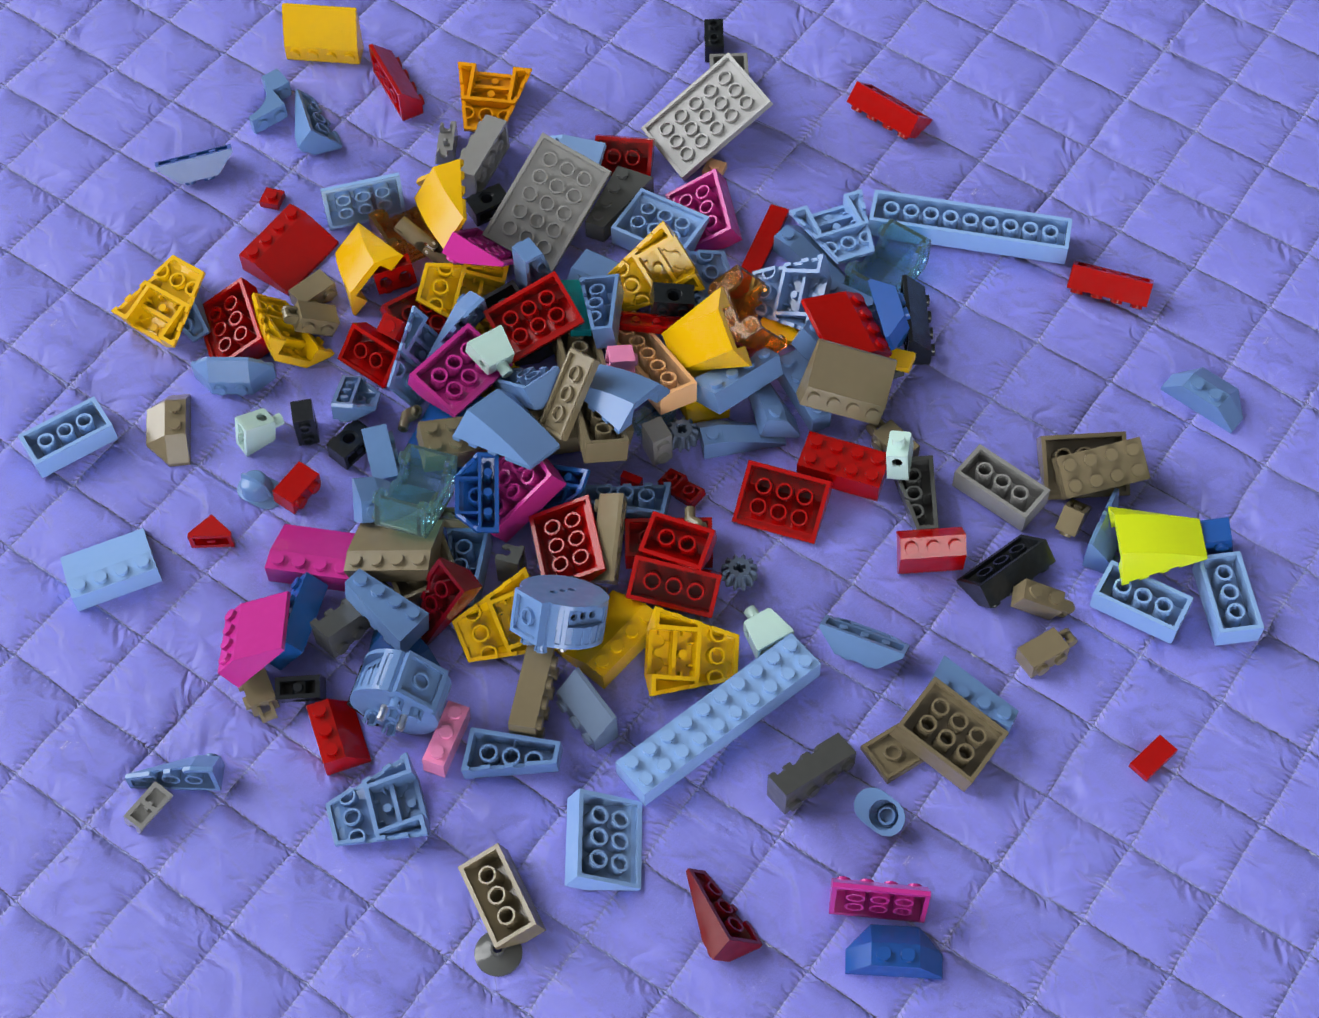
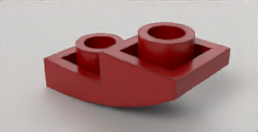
M672 468L657 481L658 485H664V482H671V495L687 506L695 507L706 495L705 489L689 482L686 475Z

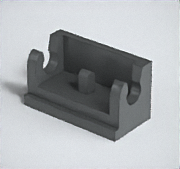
M502 545L503 550H509L511 553L509 555L496 554L495 565L498 581L505 582L522 568H527L525 546Z

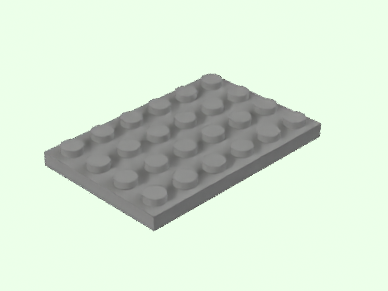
M728 52L641 129L648 138L655 139L657 149L685 181L768 110L773 103Z
M542 132L482 235L511 252L512 246L529 237L543 253L550 270L553 272L612 172Z

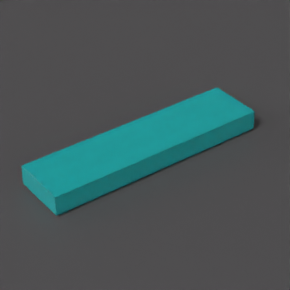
M561 280L585 322L571 330L570 336H591L592 330L580 280Z

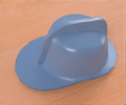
M251 470L241 474V480L237 486V493L240 498L262 509H273L279 506L274 501L272 492L279 482L266 476L259 470Z
M874 787L863 789L857 794L854 800V810L857 817L879 835L886 837L894 836L902 830L906 815L903 807L895 799Z

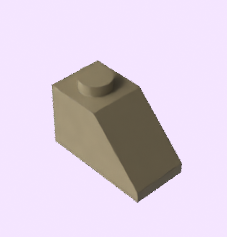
M1072 498L1064 505L1055 529L1059 530V533L1065 537H1075L1081 530L1092 507Z

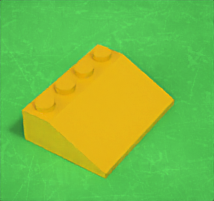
M282 3L284 48L287 59L360 64L364 46L357 8Z
M615 590L608 594L610 598L603 642L600 645L589 649L566 650L563 653L559 652L558 649L554 650L573 666L579 667L586 676L603 689L645 648L646 629L653 609L645 603L625 598L626 595Z

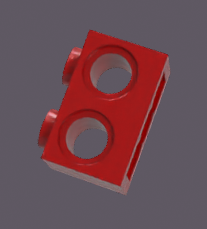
M408 253L403 254L404 256L392 271L379 266L374 272L373 277L379 295L391 293L393 290L410 287L412 284L418 283Z

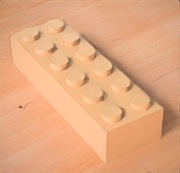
M619 330L617 345H632L634 353L638 355V365L635 366V373L670 389V393L658 403L647 399L660 415L697 401L696 380L656 334Z

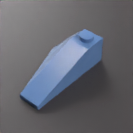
M771 383L749 396L760 437H800L796 419Z

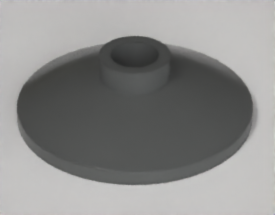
M488 933L484 934L477 942L474 951L475 961L484 973L500 977L510 974L519 966L523 954L521 944L502 948L501 952L495 953L493 951L495 947Z

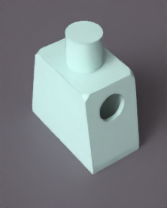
M502 325L467 342L465 352L487 375L498 370L502 378H507L513 373L509 364L513 362L515 354Z
M261 408L235 417L236 444L246 456H250L276 439V428L284 425L282 415L277 413L271 416L266 409Z
M890 431L886 452L887 479L909 480L914 449L911 432ZM896 459L901 460L902 464L896 465Z
M754 605L745 609L744 614L747 620L743 622V632L755 658H758L790 633L794 635V630L771 608H767L760 613Z

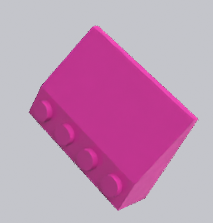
M716 168L665 194L667 199L709 216L710 219L694 251H698V249H725L742 240L727 181Z
M479 228L453 231L441 252L446 255L448 261L454 264L463 263L499 267L513 264L512 252L482 235L484 231Z
M467 323L409 374L408 385L421 398L452 417H456L498 380L501 375L498 370L487 375L465 352L467 342L481 335L471 324Z
M504 456L499 458V533H491V535L507 543L529 522L530 515L538 513L567 485L558 470L547 458L531 470L506 461Z
M284 524L269 551L265 571L268 580L292 584L296 577L300 578L308 572L329 585L327 589L345 591V581L349 579L344 572L346 554L355 533Z
M286 591L241 603L235 609L227 612L225 615V627L222 632L221 654L218 660L219 675L239 688L285 650L290 592Z
M839 876L832 878L829 914L924 923L931 891L928 887H922V885L917 883L901 885L894 881L880 883L874 882L872 879L851 880L849 877Z

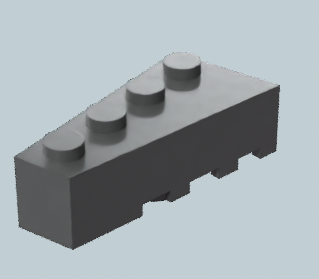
M617 166L585 221L586 237L605 242L611 236V226L638 191L643 188L654 193L653 177Z
M933 455L912 457L909 480L894 479L913 530L939 528ZM896 459V465H901L902 461Z
M382 582L383 584H385L386 586H388L389 588H391L392 590H394V589H393L391 586H389L386 582ZM346 598L341 600V604L337 609L333 610L330 608L325 611L324 618L321 620L315 618L310 622L316 644L334 659L344 654L355 640L361 639L365 631L371 627L368 619L362 616Z
M839 733L833 735L817 745L814 753L805 752L800 755L796 764L792 765L789 762L782 767L783 771L778 775L775 772L769 774L767 796L784 815L790 810L792 812L797 810L801 806L802 801L808 797H814L825 784L830 785L842 771H849L855 765L856 751Z

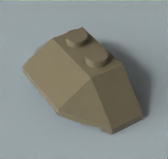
M190 394L168 396L147 409L146 446L169 467L190 465Z

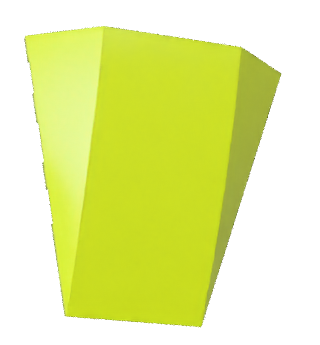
M1108 506L1111 527H1115L1121 559L1118 567L1122 586L1136 579L1148 578L1152 574L1159 572L1162 574L1175 567L1181 568L1207 560L1200 519Z

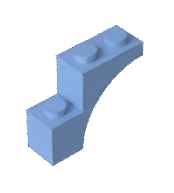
M278 69L261 77L266 98L262 106L249 116L251 129L255 134L288 117L285 103L282 100L292 95L289 81Z

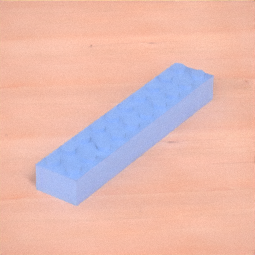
M876 189L869 217V229L873 236L1065 264L1072 227V218Z
M790 633L615 762L616 774L642 804L646 806L820 676L821 663Z

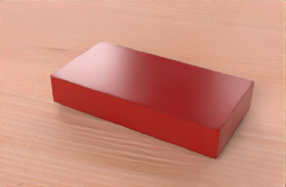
M1159 735L1129 764V767L1147 782L1176 754L1178 749Z

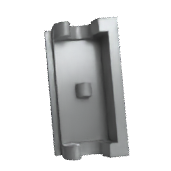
M451 121L450 129L444 128V123L441 122L435 164L454 161L458 141L456 121Z
M155 781L124 815L125 823L129 827L132 825L140 834L172 799L173 794Z

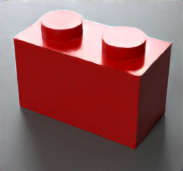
M299 461L272 490L274 501L295 514L299 509L304 508L312 494H316L321 487L320 475Z

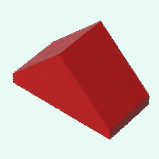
M212 514L192 529L187 536L192 548L235 547L231 531Z

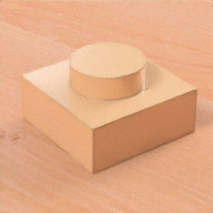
M711 158L706 162L702 175L716 168L723 176L727 169V163Z

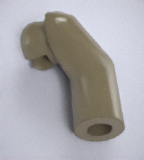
M414 405L401 413L398 425L399 431H408L410 422L421 416V406Z
M694 506L685 507V521L707 527L705 522L695 517Z

